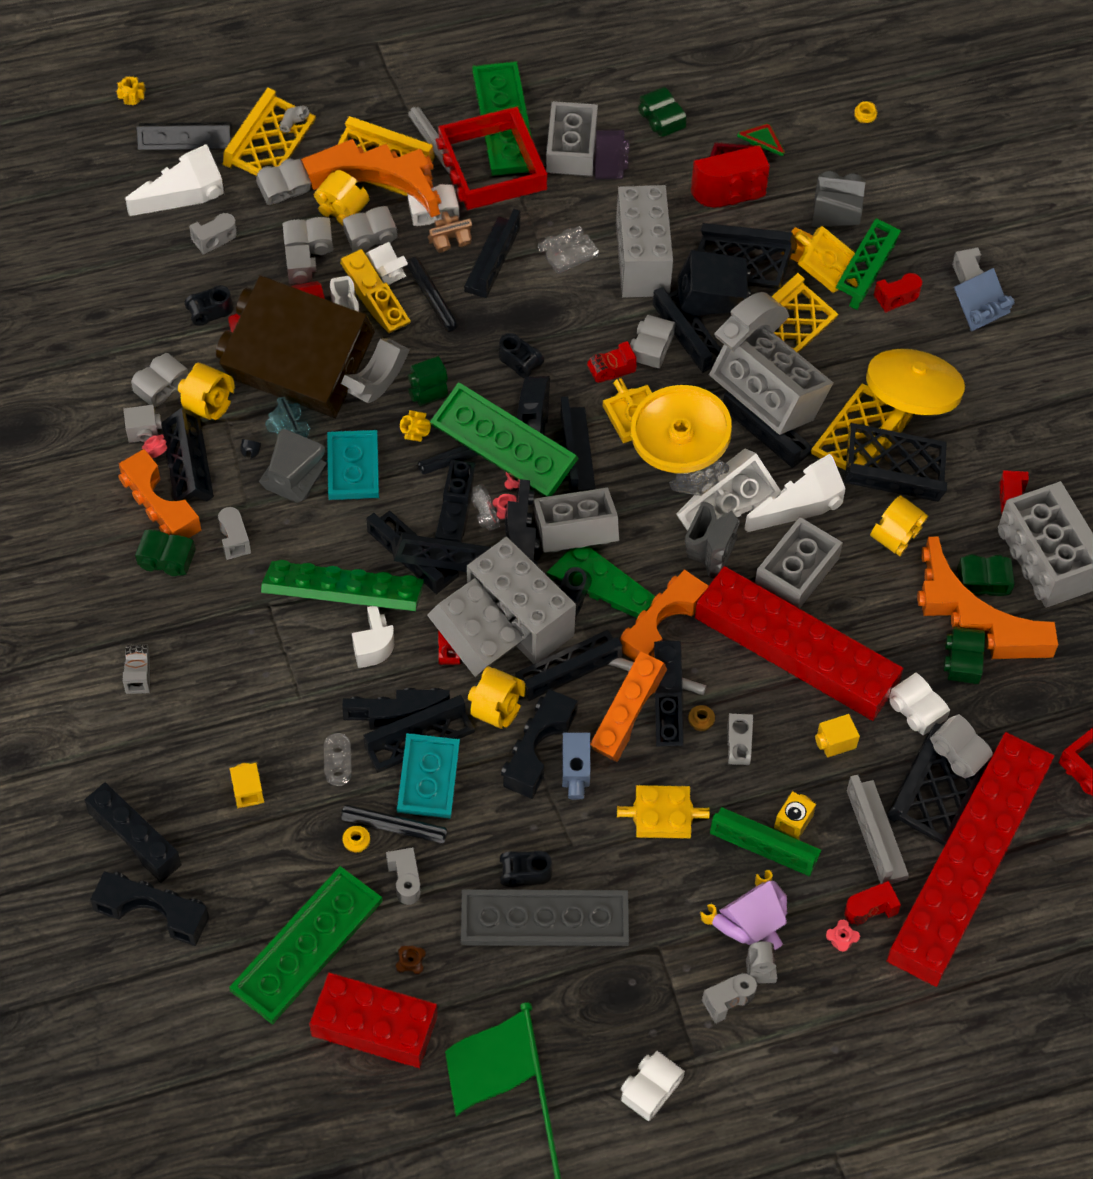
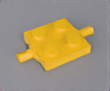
M823 226L816 229L812 238L808 237L802 230L798 231L794 238L805 246L798 265L832 293L838 290L836 285L855 253ZM855 278L847 279L855 288L858 287Z
M619 378V381L617 379L613 383L618 394L603 400V408L621 441L626 443L632 441L631 420L637 406L652 392L648 385L637 389H627L623 379Z
M636 785V800L633 807L617 806V817H633L636 825V837L691 838L693 818L709 819L710 815L709 807L693 808L690 800V786Z

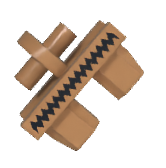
M444 211L441 213L442 219L434 221L436 228L429 229V243H434L438 253L450 249L451 246L448 240L450 238L456 237L459 247L471 244L470 231L472 223L470 219L459 221L457 215L450 217L448 212Z

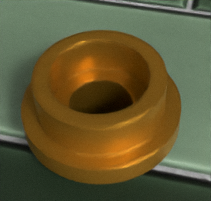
M699 705L690 710L688 720L695 730L706 731L713 726L715 714L709 707ZM704 715L706 716V718L700 719L697 716Z

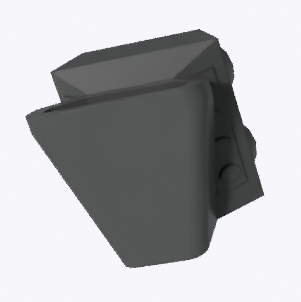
M832 171L818 174L812 227L860 225L865 179L857 174H848L845 177H841Z
M281 429L270 465L259 482L266 490L296 503L307 499L310 495V488L315 481L321 478L322 470L327 462L320 460L325 453L324 446L287 429Z
M702 502L685 536L687 557L703 563L709 577L718 575L721 569L726 566L734 549L740 520L732 510L717 519L714 506L708 502Z

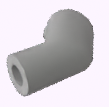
M306 106L288 109L279 126L280 130L289 133L294 123L304 121L309 116V109Z

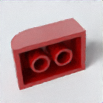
M758 145L695 160L691 184V193L695 200L704 206L717 208L765 197L770 165L761 146Z

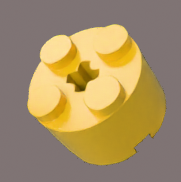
M336 170L334 173L332 171L314 193V197L320 205L318 207L320 213L326 217L330 215L336 217L341 225H343L344 218L361 212L369 202V195L364 187L360 190L355 185L357 183L355 178L341 170Z
M198 362L194 365L186 379L180 381L178 392L181 393V404L184 409L203 418L217 420L227 411L231 403L228 400L230 392L234 393L235 385L232 376Z
M900 495L881 516L883 518L879 524L875 525L870 536L894 554L901 556L908 547V542L911 538H916L929 516Z
M487 666L482 673L478 685L473 686L468 694V700L472 702L471 715L500 729H503L502 726L507 728L520 710L521 705L517 704L519 695L522 697L525 695V682L496 668Z

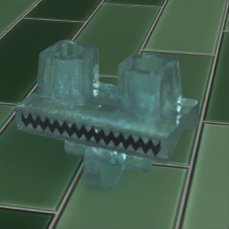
M285 397L278 398L277 408L268 414L269 419L265 423L266 429L269 432H276L277 435L281 429H287L307 438L310 431L308 423L305 421L296 422L301 416L299 404H288Z

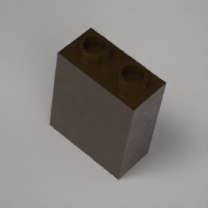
M259 275L254 288L246 287L239 296L236 313L240 318L234 331H225L218 341L216 357L220 359V365L235 381L336 419L348 393V387L342 385L341 382L344 375L357 373L375 333L373 326L364 313Z

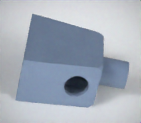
M563 733L562 787H568L569 799H584V787H589L590 733Z

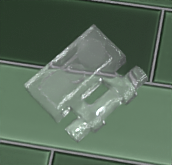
M580 226L574 229L571 227L565 229L562 234L555 237L549 236L545 238L544 242L538 244V249L541 253L549 250L546 252V259L557 274L599 255V250L587 234L581 236L583 235V230Z
M717 460L712 465L695 472L677 473L676 477L669 484L673 491L702 496L719 483L717 479L719 476L728 473L729 465L721 460Z

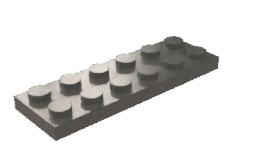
M462 890L461 945L629 946L628 890Z

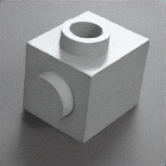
M309 245L285 247L289 284L313 282L312 272H317L315 257L310 258Z
M154 405L123 408L129 443L145 442L151 436H158V429H162L160 414H155Z

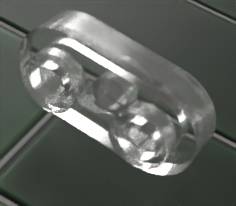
M480 484L472 488L473 494L470 495L473 505L479 510L480 514L477 515V519L483 529L487 528L489 531L500 527L492 499L485 486Z
M341 733L331 734L324 742L325 778L334 786H342L348 783L352 776L351 743L349 738ZM335 748L342 749L340 752H334L333 750ZM336 772L343 773L341 776L334 775Z

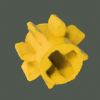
M125 77L121 82L117 83L118 99H124V104L136 105L141 99L145 98L144 82L138 83L137 77Z
M410 410L409 415H405L401 419L400 430L405 434L404 439L421 442L422 437H426L429 434L431 424L428 419H425L426 413Z

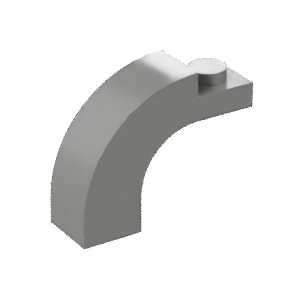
M759 292L749 296L730 311L732 316L714 334L719 341L734 352L761 326H764L773 334L789 318V313L784 306L769 294Z
M380 339L367 366L358 374L344 375L341 384L348 387V393L367 403L375 401L395 380L410 349L391 339Z

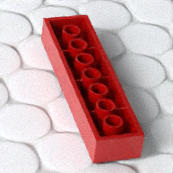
M725 566L696 603L695 619L871 721H874L889 699L891 689L900 683L903 667Z

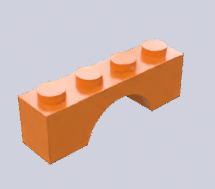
M145 449L118 463L121 472L118 476L125 488L130 487L135 501L139 505L143 504L146 507L145 511L152 522L157 521L161 532L168 535H180L190 538L202 531L199 516L186 500L167 501L154 493V489L161 478L158 465Z
M683 570L679 576L675 575L672 577L663 594L658 593L652 601V606L647 611L643 610L637 617L636 624L632 628L628 627L621 635L620 640L623 654L634 662L640 651L655 658L654 642L662 641V637L657 630L659 623L672 615L693 616L696 611L697 601L709 586L686 570Z
M642 651L639 652L590 743L594 751L618 762L630 740L631 731L639 712L647 699L655 693L667 671L664 662Z

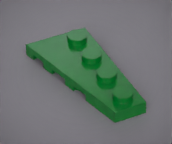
M589 546L571 548L546 572V575L551 580L555 581L556 579L562 582L568 569L578 567L586 570L592 578L591 586L587 592L589 597L597 601L599 599L611 604V607L635 618L643 610L647 611L652 606V601L655 598L652 593ZM577 573L573 577L574 586H579L583 582V575L581 573Z

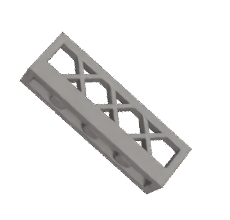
M858 775L850 776L847 793L880 884L887 881L892 884L907 880L909 874L874 780L861 783Z

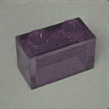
M596 130L595 179H623L624 169H628V155L625 154H629V140H625L624 130Z

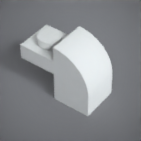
M390 242L365 253L383 283L389 285L406 277L402 267L408 263L404 256L396 257Z
M376 606L367 607L370 630L352 633L353 648L358 668L376 665L385 661L391 655L394 648L393 625L387 626L385 615H380Z

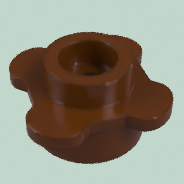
M415 946L400 947L398 950L399 962L396 963L397 971L401 973L412 971L414 974H420L423 971L422 959L426 956L425 950ZM413 958V961L409 962L408 959Z

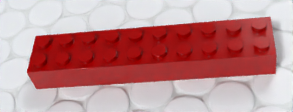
M1005 732L894 941L886 962L938 987L1048 773L1055 755Z

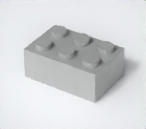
M552 101L546 156L547 173L592 176L597 127V104Z
M608 488L533 499L535 525L544 552H557L564 549L583 548L589 545L608 544L619 541L618 515Z
M799 517L757 569L755 584L800 609L839 560L843 542Z
M476 578L437 604L427 615L475 677L482 673L487 666L490 667L524 640Z

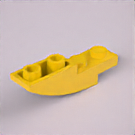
M362 249L341 258L340 263L352 279L356 294L371 315L387 332L391 333L410 324L409 317L387 283L382 282Z

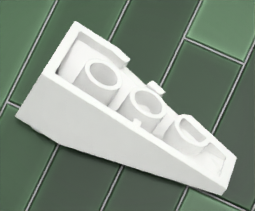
M203 145L184 154L179 158L181 162L170 170L168 167L162 170L163 175L154 182L147 181L125 197L128 214L133 216L201 204L224 194L222 177L208 146Z
M743 449L725 463L676 515L688 531L702 502H708L714 506L717 519L731 510L736 517H739L745 512L754 510L770 496L777 497L781 490L758 455L750 450Z
M828 454L803 470L805 475L796 483L789 481L784 485L785 488L777 498L770 496L751 511L746 517L745 530L751 532L796 521L799 517L805 519L821 515L829 510H835L843 503L846 488L832 455Z

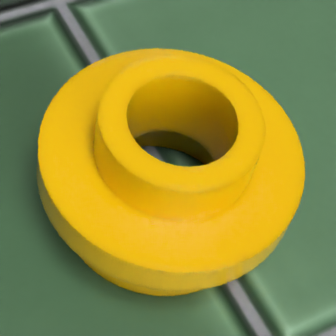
M861 102L855 108L854 116L859 122L871 123L877 117V110L871 102Z
M352 826L344 832L343 844L349 851L359 853L369 846L370 834L364 827ZM356 835L361 836V839L358 841H354L351 838Z

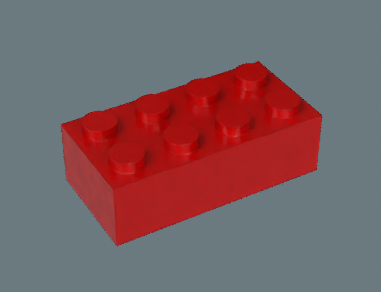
M329 972L310 1021L311 1035L420 1068L438 1017L437 1004Z

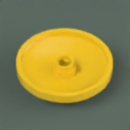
M893 349L879 353L870 361L866 374V381L870 390L880 400L896 409L919 415H938L955 409L960 404L965 390L961 374L951 364L935 355L912 349Z
M674 385L651 393L637 406L631 420V438L637 453L651 466L666 472L690 473L704 469L716 462L725 453L731 440L732 423L727 407L716 395L696 386Z

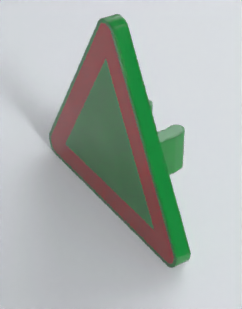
M768 123L738 132L737 137L750 142V145H760L761 148L780 156L785 154L774 130Z

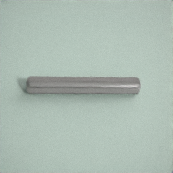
M412 107L408 116L426 142L433 145L435 155L450 175V168H446L443 162L442 154L444 153L442 150H438L435 139L439 138L437 132L419 107Z

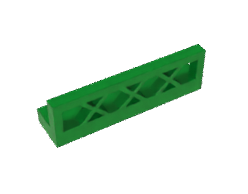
M877 218L874 220L836 285V289L852 296L849 306L856 310L860 307L896 245L901 230ZM879 228L889 234L887 237L877 238L875 229ZM875 245L878 253L868 255L865 247ZM865 261L868 269L858 271L855 263ZM855 278L858 283L857 289L845 284V280Z
M723 807L720 808L718 814L715 813L712 819L710 834L809 877L821 854V849Z

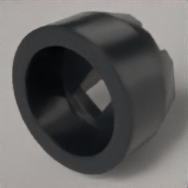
M242 439L240 451L244 457H246L247 451L251 452V458L259 454L260 442Z

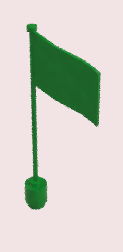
M527 1002L520 1005V1013L500 1025L466 1037L445 1051L455 1114L457 1117L476 1103L510 1091L536 1075L555 1179H561L530 1015L532 1005Z

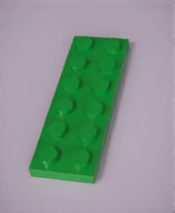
M517 61L472 66L480 116L518 106L531 136ZM511 129L484 136L491 176L529 172Z
M459 382L430 421L434 427L516 479L530 480V487L545 497L552 496L579 459L574 453Z
M286 560L272 561L262 581L261 593L416 611L423 591L424 579H419L412 575L402 577L394 576L387 572L369 573L362 569L344 570L337 566L319 567L311 563L294 564Z
M339 866L229 987L230 992L273 1025L383 902L382 897Z

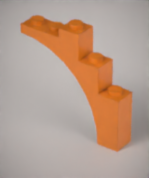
M351 139L301 159L313 190L318 189L332 171L334 173L336 170H341L351 175L357 182L380 183L398 188L420 202L431 217L440 215L438 204H441V199L437 190L432 191L431 189L433 188L431 182L433 178L430 170L434 169L430 157H425L421 148L398 157L395 151H390L387 144L364 152L362 147H357L354 140Z
M939 536L928 537L926 547H922V561L927 564L924 574L925 581L922 590L917 593L918 606H922L923 616L951 615L952 628L961 627L984 630L986 649H990L991 659L1054 657L1058 647L1055 622L1032 621L1015 617L997 610L977 598L959 581L950 569L943 555Z

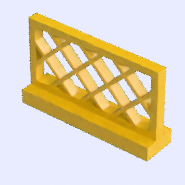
M267 88L224 150L223 165L229 168L235 165L255 176L262 169L261 166L272 164L273 167H279L283 161L290 159L314 123L316 116L309 113V116L305 119L307 120L305 124L296 126L294 123L289 133L294 132L296 138L295 140L285 142L283 134L287 133L282 132L278 121H282L284 114L275 116L274 109L276 106H279L287 111L296 106L276 97V91ZM274 123L275 130L264 131V124ZM279 136L280 143L269 144L267 137ZM263 138L264 146H253V140ZM283 148L285 155L274 158L272 150ZM268 151L269 159L258 160L256 153ZM252 154L254 162L246 163L240 159L244 155Z
M351 116L348 117L345 123L346 129L338 144L346 142L349 137L358 139L360 144L356 146H361L364 152H366L365 148L373 145L379 147L387 144L391 152L395 151L400 156L421 148L425 157L429 156L432 162L435 158L433 145ZM368 182L370 184L385 188L387 190L408 197L407 193L398 188L391 187L385 184Z
M799 273L772 296L786 309H794V318H788L783 324H795L796 333H784L782 324L779 327V332H774V334L783 341L784 338L796 339L797 346L792 349L797 353L807 346L838 316L836 311L803 284L805 278ZM803 293L809 298L810 304H798L797 297ZM798 310H810L811 319H800ZM815 311H823L829 317L826 320L816 319ZM799 324L812 325V333H800Z
M862 383L811 449V454L819 458L831 454L836 466L846 470V461L843 460L842 456L847 455V449L840 450L838 443L848 441V434L836 436L834 432L836 429L847 427L849 433V425L851 423L869 426V422L881 420L882 426L880 429L901 433L913 417V413L896 408L893 411L882 413L880 406L888 404L880 400L870 390L869 386ZM865 393L873 397L874 401L861 403L860 397ZM877 408L878 414L865 416L863 409ZM860 411V418L848 420L847 414L849 412ZM855 433L856 439L866 437L864 433ZM881 437L878 439L885 450L891 447L892 443L888 438ZM834 444L836 451L832 452L821 450L824 445ZM873 444L865 448L873 459L880 454ZM860 452L856 454L855 464L865 465L868 463Z

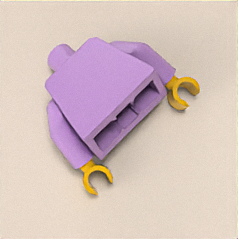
M766 870L764 875L766 879H762L756 874V887L720 909L721 914H717L716 907L713 904L707 905L708 910L712 914L705 915L703 912H700L701 920L707 925L713 924L714 927L725 935L741 943L750 945L762 940V942L773 943L774 950L783 945L775 930L787 923L785 918L787 915V895L775 881H772V872Z

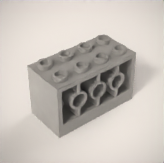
M666 185L618 187L616 231L622 298L653 297L654 290L661 287L669 294L673 254Z
M764 326L755 330L734 352L726 345H723L709 373V376L779 435L813 421L833 385L829 378Z
M1060 481L1008 499L998 525V533L1003 540H1006L1012 557L1019 562L1023 576L1030 581L1036 598L1042 601L1045 608L1093 591V533L1062 482Z
M507 536L467 565V583L474 578L478 580L524 639L516 647L533 664L545 659L574 637L576 604Z

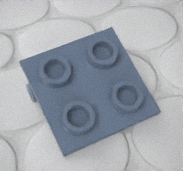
M994 268L954 286L971 331L1010 313V309L1014 305V299L1011 296H1004Z

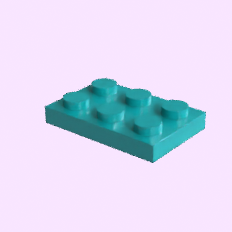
M377 430L327 432L329 500L379 498Z
M406 733L397 813L451 819L460 739Z

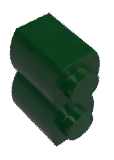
M666 87L640 96L639 112L643 118H647L654 133L657 132L660 137H664L686 128V114L681 106L675 102L672 94Z
M439 356L410 367L411 373L408 374L411 388H409V394L412 401L417 402L419 407L448 397L447 371Z
M145 530L135 558L137 564L146 571L163 570L170 576L187 575L196 548L194 540L180 535H168L156 530Z
M974 554L960 558L957 567L958 579L974 595H1011L1014 587L1012 560L1001 555L984 558Z
M953 627L952 633L947 634L945 649L949 650V656H945L943 671L948 672V680L973 684L980 683L984 660V630Z

